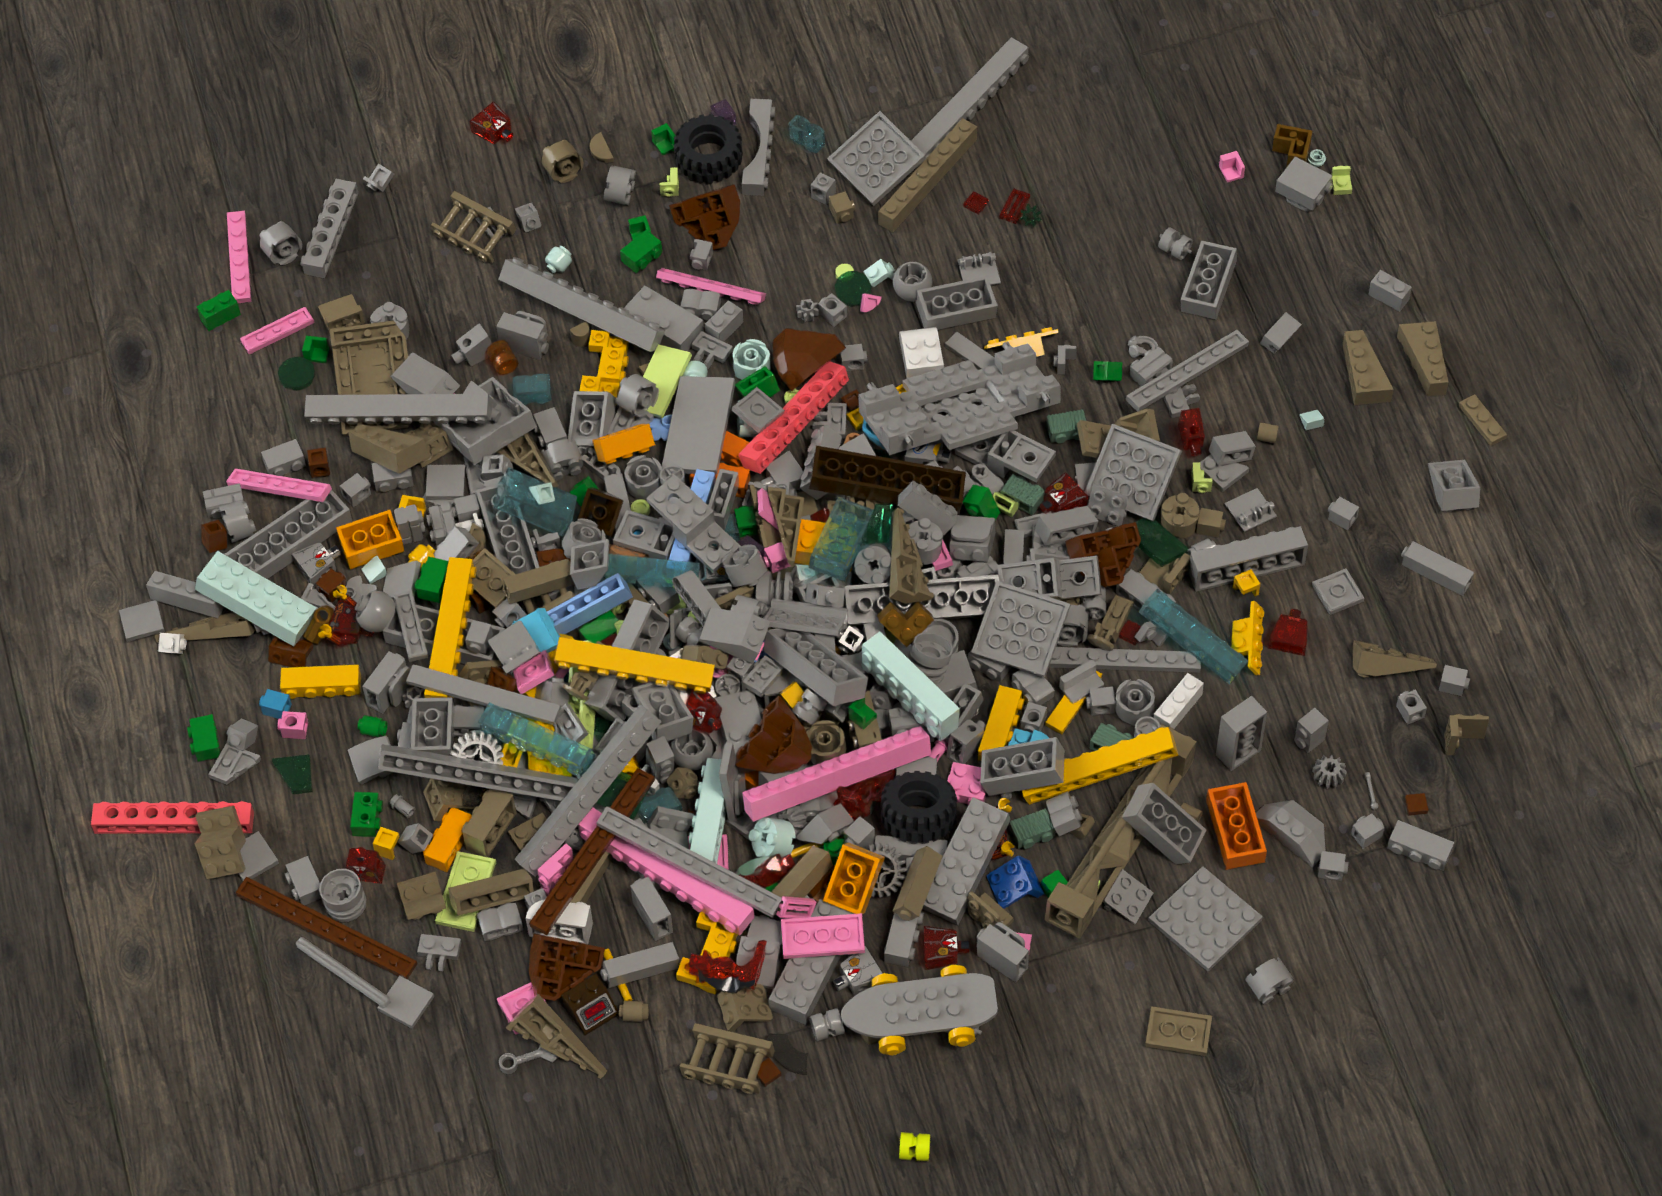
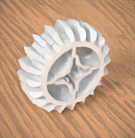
M473 731L472 737L465 733V740L459 737L458 741L460 744L454 743L453 747L456 750H451L450 753L454 757L474 760L479 750L480 759L478 761L503 765V760L500 758L504 757L503 752H499L502 749L501 745H496L497 739L491 740V734H488L485 738L483 731L480 732V736H476V731ZM476 744L473 750L463 751L466 747ZM483 745L491 750L493 757H489L488 754L482 751Z

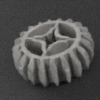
M877 843L876 848L871 844L869 845V851L888 857L894 867L888 866L884 859L881 868L887 871L878 875L877 885H875L871 896L874 897L877 891L879 898L884 896V892L887 896H890L891 890L894 893L898 891L896 885L899 887L903 886L899 879L904 880L906 878L905 875L901 874V872L907 871L906 867H901L906 861H899L898 858L902 854L898 853L895 855V847L889 851V844H885L883 849L881 843ZM895 873L891 883L884 886L886 875Z

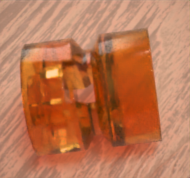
M498 340L487 348L486 354L499 375H507L518 367V360L505 340Z

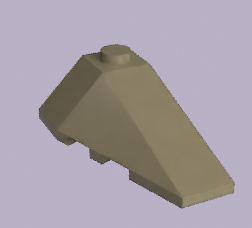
M1353 641V669L1362 677L1430 669L1437 666V663L1432 658L1412 653H1406V656H1404L1403 653L1396 651V649L1390 648V650L1384 651L1378 648L1379 645Z

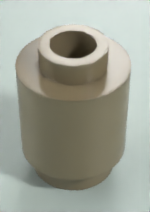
M624 1001L623 1005L619 1006V1017H623V1021L643 1022V1020H648L649 1004L643 1001Z

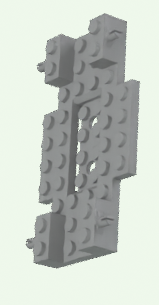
M1006 341L1002 344L1005 350L995 353V365L977 370L971 360L946 366L940 370L904 379L903 387L907 392L899 393L893 384L877 388L873 382L871 384L868 383L867 388L869 391L858 394L859 412L889 455L941 439L947 448L951 450L1018 429V423L1013 417L1060 403L1061 385L1053 375L1044 376L1036 366V353L1028 343L1012 347ZM977 389L976 392H974V393H971V394H967V393H966V392H969V391H972V390ZM959 395L958 398H954V399H950V398H949V397H952V396ZM942 400L941 403L933 404V402ZM977 401L981 402L982 404L977 406L976 404L972 403ZM940 412H946V413H948V414L945 415V416H943V415L938 414V413H940Z

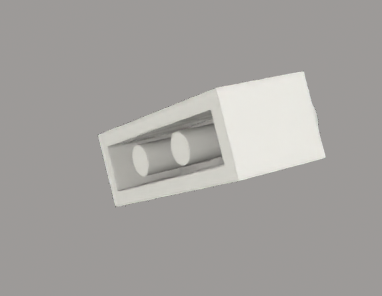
M1187 673L1154 713V718L1159 722L1160 726L1163 724L1175 729L1202 696L1204 683Z

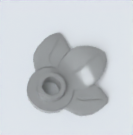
M355 576L347 581L346 595H352L348 598L356 607L361 596H366L370 591L377 590V586L362 584L361 576ZM340 597L341 602L347 604V603Z

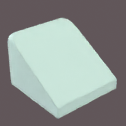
M1318 410L1300 414L1305 430L1324 426V417Z
M551 482L529 487L539 505L555 501Z
M378 556L373 557L361 568L370 584L386 576V569Z

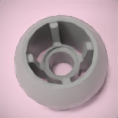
M907 262L899 266L895 271L893 287L900 298L914 302L917 299V290L932 287V276L923 264Z
M376 590L370 591L366 596L362 595L356 604V620L362 628L369 632H381L393 616L396 604L387 593Z
M693 728L692 733L673 739L671 750L674 754V762L679 767L688 768L692 771L701 769L703 765H706L707 758H711L713 755V744L710 737L704 731Z

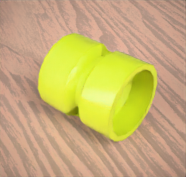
M901 1132L899 1159L911 1160L915 1157L917 1161H929L930 1134L919 1133L917 1136H914L913 1133Z

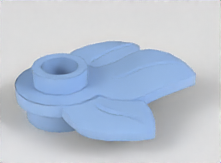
M666 415L663 418L655 417L649 423L654 441L661 438L664 441L667 440L672 415Z

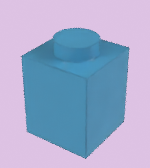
M267 689L265 695L261 696L259 702L263 715L277 719L282 718L283 711L289 712L292 705L288 694Z

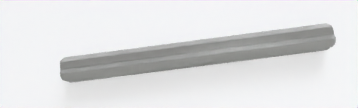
M300 937L296 942L297 948L383 1008L390 1004L391 1000L387 995L304 937Z

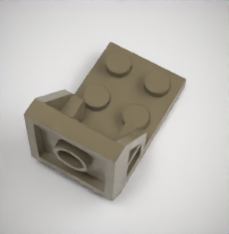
M1147 408L1123 416L1115 422L1117 426L1160 441L1153 409ZM1080 420L1077 423L1082 455L1099 457L1111 428L1110 425Z

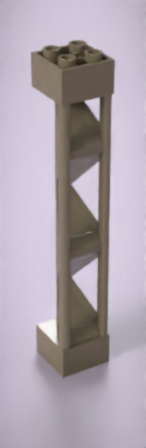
M1161 724V726H1160L1159 728H1161V727L1166 728L1167 726ZM1169 727L1175 740L1178 756L1145 766L1141 769L1067 885L1059 882L1047 899L1045 921L1081 938L1120 871L1125 868L1144 838L1138 832L1134 839L1135 829L1122 818L1137 786L1154 783L1170 797L1193 763L1197 741ZM1170 774L1174 775V778L1172 779L1171 783ZM1116 867L1097 896L1100 869Z

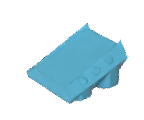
M537 608L534 612L519 619L541 652L546 650L549 653L557 649L560 635L556 632L554 621L548 615L545 608Z

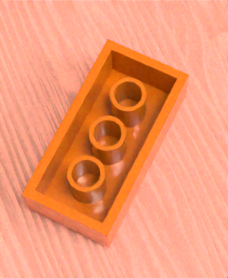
M1247 782L1208 789L1206 801L1226 870L1264 863L1267 850Z

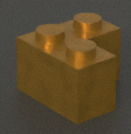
M1277 124L1272 151L1288 154L1287 166L1294 157L1306 162L1313 131Z
M890 602L877 615L879 622L906 647L934 621L932 614L920 602L915 603L905 614Z

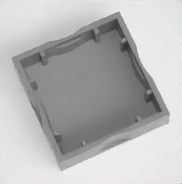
M494 377L483 382L479 387L497 402L495 409L501 412L497 422L491 420L481 425L472 421H467V423L449 421L446 424L434 421V424L446 431L451 444L474 465L482 461L483 456L492 455L536 428L531 410L517 398L511 396L506 388Z

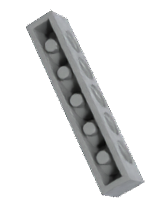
M335 179L334 184L330 186L329 197L324 201L323 212L318 216L317 227L313 228L311 242L307 243V252L301 258L304 274L321 278L326 277L358 196L356 182Z

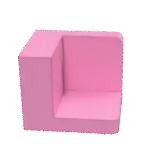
M1237 151L1220 156L1219 168L1227 182L1244 178L1245 166Z

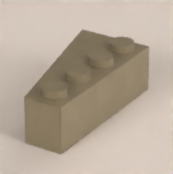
M1436 321L1399 324L1397 338L1402 343L1403 350L1408 355L1413 369L1416 370L1418 379L1427 396L1446 395L1449 382Z
M1345 331L1343 350L1354 405L1391 402L1394 389L1364 331Z
M364 424L358 425L355 429L348 432L352 452L397 473H401L428 458L424 438Z

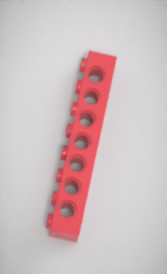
M828 362L819 369L783 407L785 410L784 414L761 433H758L739 453L742 466L745 469L761 474L849 381L845 366Z
M224 801L218 803L101 802L93 803L91 826L94 834L201 833L196 817L189 818L190 816L196 815L198 812L235 806L243 833H252L254 810L251 803L244 801L238 803Z

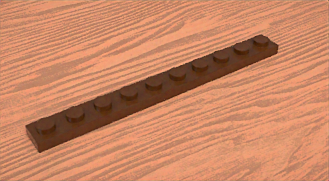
M637 768L610 808L629 818L655 781V777ZM596 826L529 922L530 927L548 935L616 835Z
M248 877L244 879L236 891V896L397 976L408 980L417 966L416 960Z

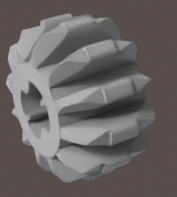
M1323 755L1321 760L1317 759L1312 772L1314 773V780H1319V786L1326 784L1328 789L1330 785L1336 788L1338 783H1343L1347 772L1345 770V763H1340V757L1333 759V755L1329 758Z
M799 805L778 812L779 816L775 818L789 821L794 827L795 838L808 824L806 822L808 816L804 815L805 809H800Z

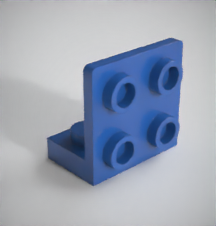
M1019 855L987 875L996 900L1003 909L1027 894L1036 898L1044 895L1031 862Z

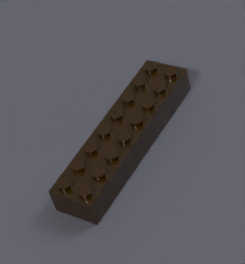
M816 445L809 489L898 505V495L914 481L917 484L923 485L931 494L937 495L945 504L953 506L957 511V515H959L963 503L966 472Z

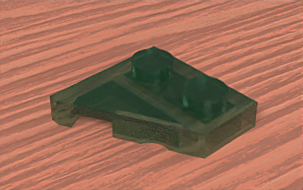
M892 504L875 505L861 543H889Z
M310 754L272 759L274 767H276L284 782L287 783L292 794L313 792Z

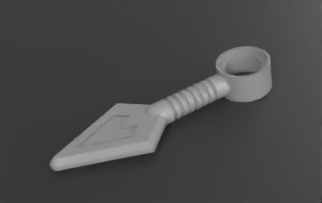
M539 1046L538 1050L517 1057L511 1053L503 1054L499 1058V1068L505 1074H512L516 1071L519 1064L541 1057L553 1063L559 1057ZM507 1059L514 1062V1065L510 1068L502 1065Z

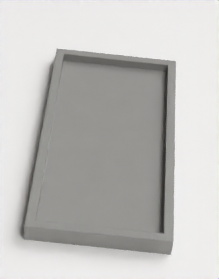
M680 376L662 469L669 465H676L681 467L684 473L695 474L696 469L714 472L715 475H718L736 383L735 378Z

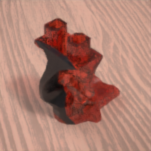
M758 941L751 960L744 966H738L729 957L713 958L707 950L703 951L702 956L692 953L688 964L690 967L689 974L698 976L701 984L707 982L722 992L735 994L741 989L755 990L766 955L767 941Z

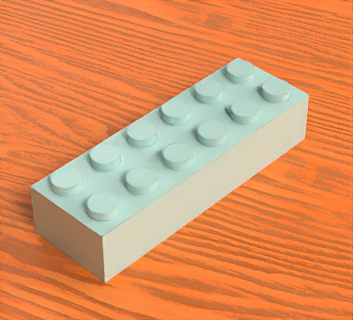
M219 551L212 557L196 580V591L292 646L296 645L307 630L316 611L315 606Z
M880 631L862 644V668L867 673L870 672L876 682L888 690L892 698L900 701L902 707L906 711H910L916 721L927 728L931 736L942 741L958 728L960 708Z
M707 758L706 765L702 766L701 777H703V780L699 782L698 794L700 796L699 799H696L695 810L697 812L696 816L693 815L692 827L694 828L693 833L690 832L689 844L691 851L717 864L726 818V807L719 778L722 759Z

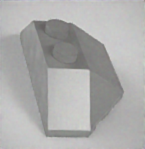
M1294 800L1265 804L1256 812L1259 826L1303 861L1313 867L1320 860L1321 852L1325 851L1324 824Z

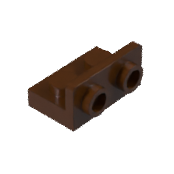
M275 636L269 645L268 661L289 667H306V660L313 649V643L299 639L296 645L292 646Z
M491 666L487 685L514 692L517 679L506 674L499 667Z

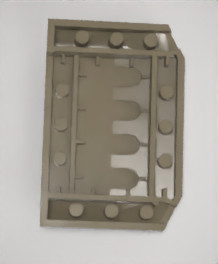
M395 321L330 329L338 395L407 394L390 377L408 357L406 337ZM383 421L376 422L375 424H367L365 422L348 424L341 422L343 436H349V431L362 424L385 430L402 429L409 426V424L401 423V421H394L393 424H385Z

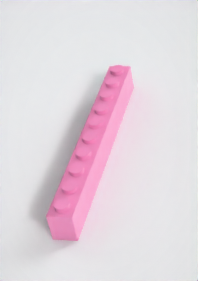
M921 726L751 788L742 792L744 810L754 822L931 755L930 736Z
M592 808L578 824L580 836L585 841H587L596 828V822L602 814L595 808ZM618 836L614 838L606 850L617 861H623L631 870L642 873L645 878L649 877L651 882L654 881L659 884L664 891L672 892L680 901H686L691 904L696 911H702L713 922H719L724 925L731 933L735 932L741 935L754 919V908Z

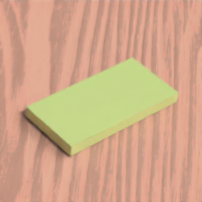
M658 344L643 375L644 378L655 383L659 389L656 404L654 407L650 406L647 410L649 413L654 414L655 417L663 418L678 387L680 376H683L692 357L690 352Z
M457 851L443 894L446 909L437 913L436 924L472 932L475 931L478 922L477 913L481 910L457 916L450 904L448 888L492 877L496 859Z

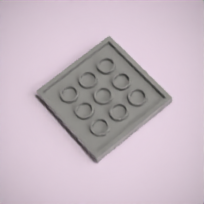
M879 111L827 159L874 206L926 159V156Z
M1112 424L1084 494L1090 496L1093 483L1129 496L1126 511L1154 521L1182 450Z
M997 581L971 653L1046 677L1071 605L1070 603Z
M1201 867L1148 918V921L1209 972L1262 921L1263 916L1205 867Z

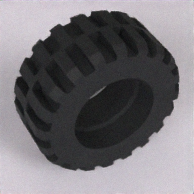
M703 114L699 115L698 118L693 117L689 119L688 123L685 122L681 125V128L677 130L674 137L676 165L685 176L688 175V178L696 179L697 182L703 183V181H707L708 183H713V181H723V178L730 177L732 172L735 173L742 162V137L736 125H733V122L728 119L724 120V117L719 115L715 117L714 114H709V116H704ZM714 143L723 147L720 151L713 154H701L694 150L699 145Z
M914 771V773L905 772L902 776H895L883 788L881 796V821L884 828L891 832V835L895 838L899 837L901 841H911L913 844H917V842L925 844L931 840L934 842L939 840L940 837L943 838L954 827L956 822L957 795L946 779L942 780L941 776L937 774L932 775L931 772L927 771L925 773L920 771ZM922 805L929 808L914 809L910 808L909 806Z

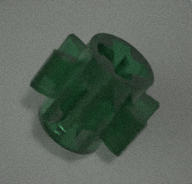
M1027 204V210H1021L1023 216L1020 220L1026 222L1025 226L1032 223L1034 227L1036 226V220H1042L1039 214L1043 211L1037 209V204L1034 207ZM1030 212H1033L1034 217L1032 219L1029 218Z

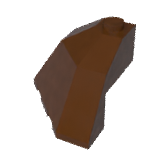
M735 184L669 205L674 222L679 226H684L694 238L712 242L713 250L727 246L739 222L740 199Z
M786 328L773 340V362L780 378L791 391H794L801 387L826 363L834 360L846 347L833 333L825 334L817 333L816 331H800Z
M1134 522L1106 531L1080 535L1066 540L1065 543L1070 559L1098 556L1100 583L1102 586L1108 587L1123 582V575L1126 569L1129 568L1134 557L1135 548L1139 546L1141 539L1137 524Z
M778 696L765 707L762 712V721L759 725L755 724L747 736L750 740L738 750L736 766L776 774L796 770L810 761L812 745L805 728L785 701Z
M534 933L529 956V976L534 996L539 994L543 999L556 1001L566 991L577 986L590 974L601 969L605 948Z

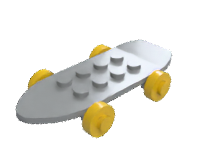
M950 965L943 968L940 972L941 977L898 982L897 976L893 974L883 973L872 979L871 988L855 995L845 1004L841 1010V1018L848 1028L859 1034L873 1038H882L878 1043L879 1051L886 1055H897L906 1049L905 1039L902 1036L949 1031L948 1039L951 1045L964 1047L973 1043L976 1039L975 1031L972 1028L989 1022L998 1013L994 980L990 976L983 974H967V969L960 965Z

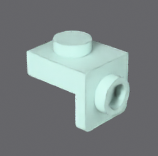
M880 259L864 270V273L870 285L875 287L888 277L893 280L895 269L891 263H886Z

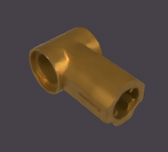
M323 605L316 609L314 617L303 637L312 643L319 644L321 638L318 636V633L323 631L319 627L323 624L329 625L335 615L331 606ZM321 610H325L328 613V619L321 618Z

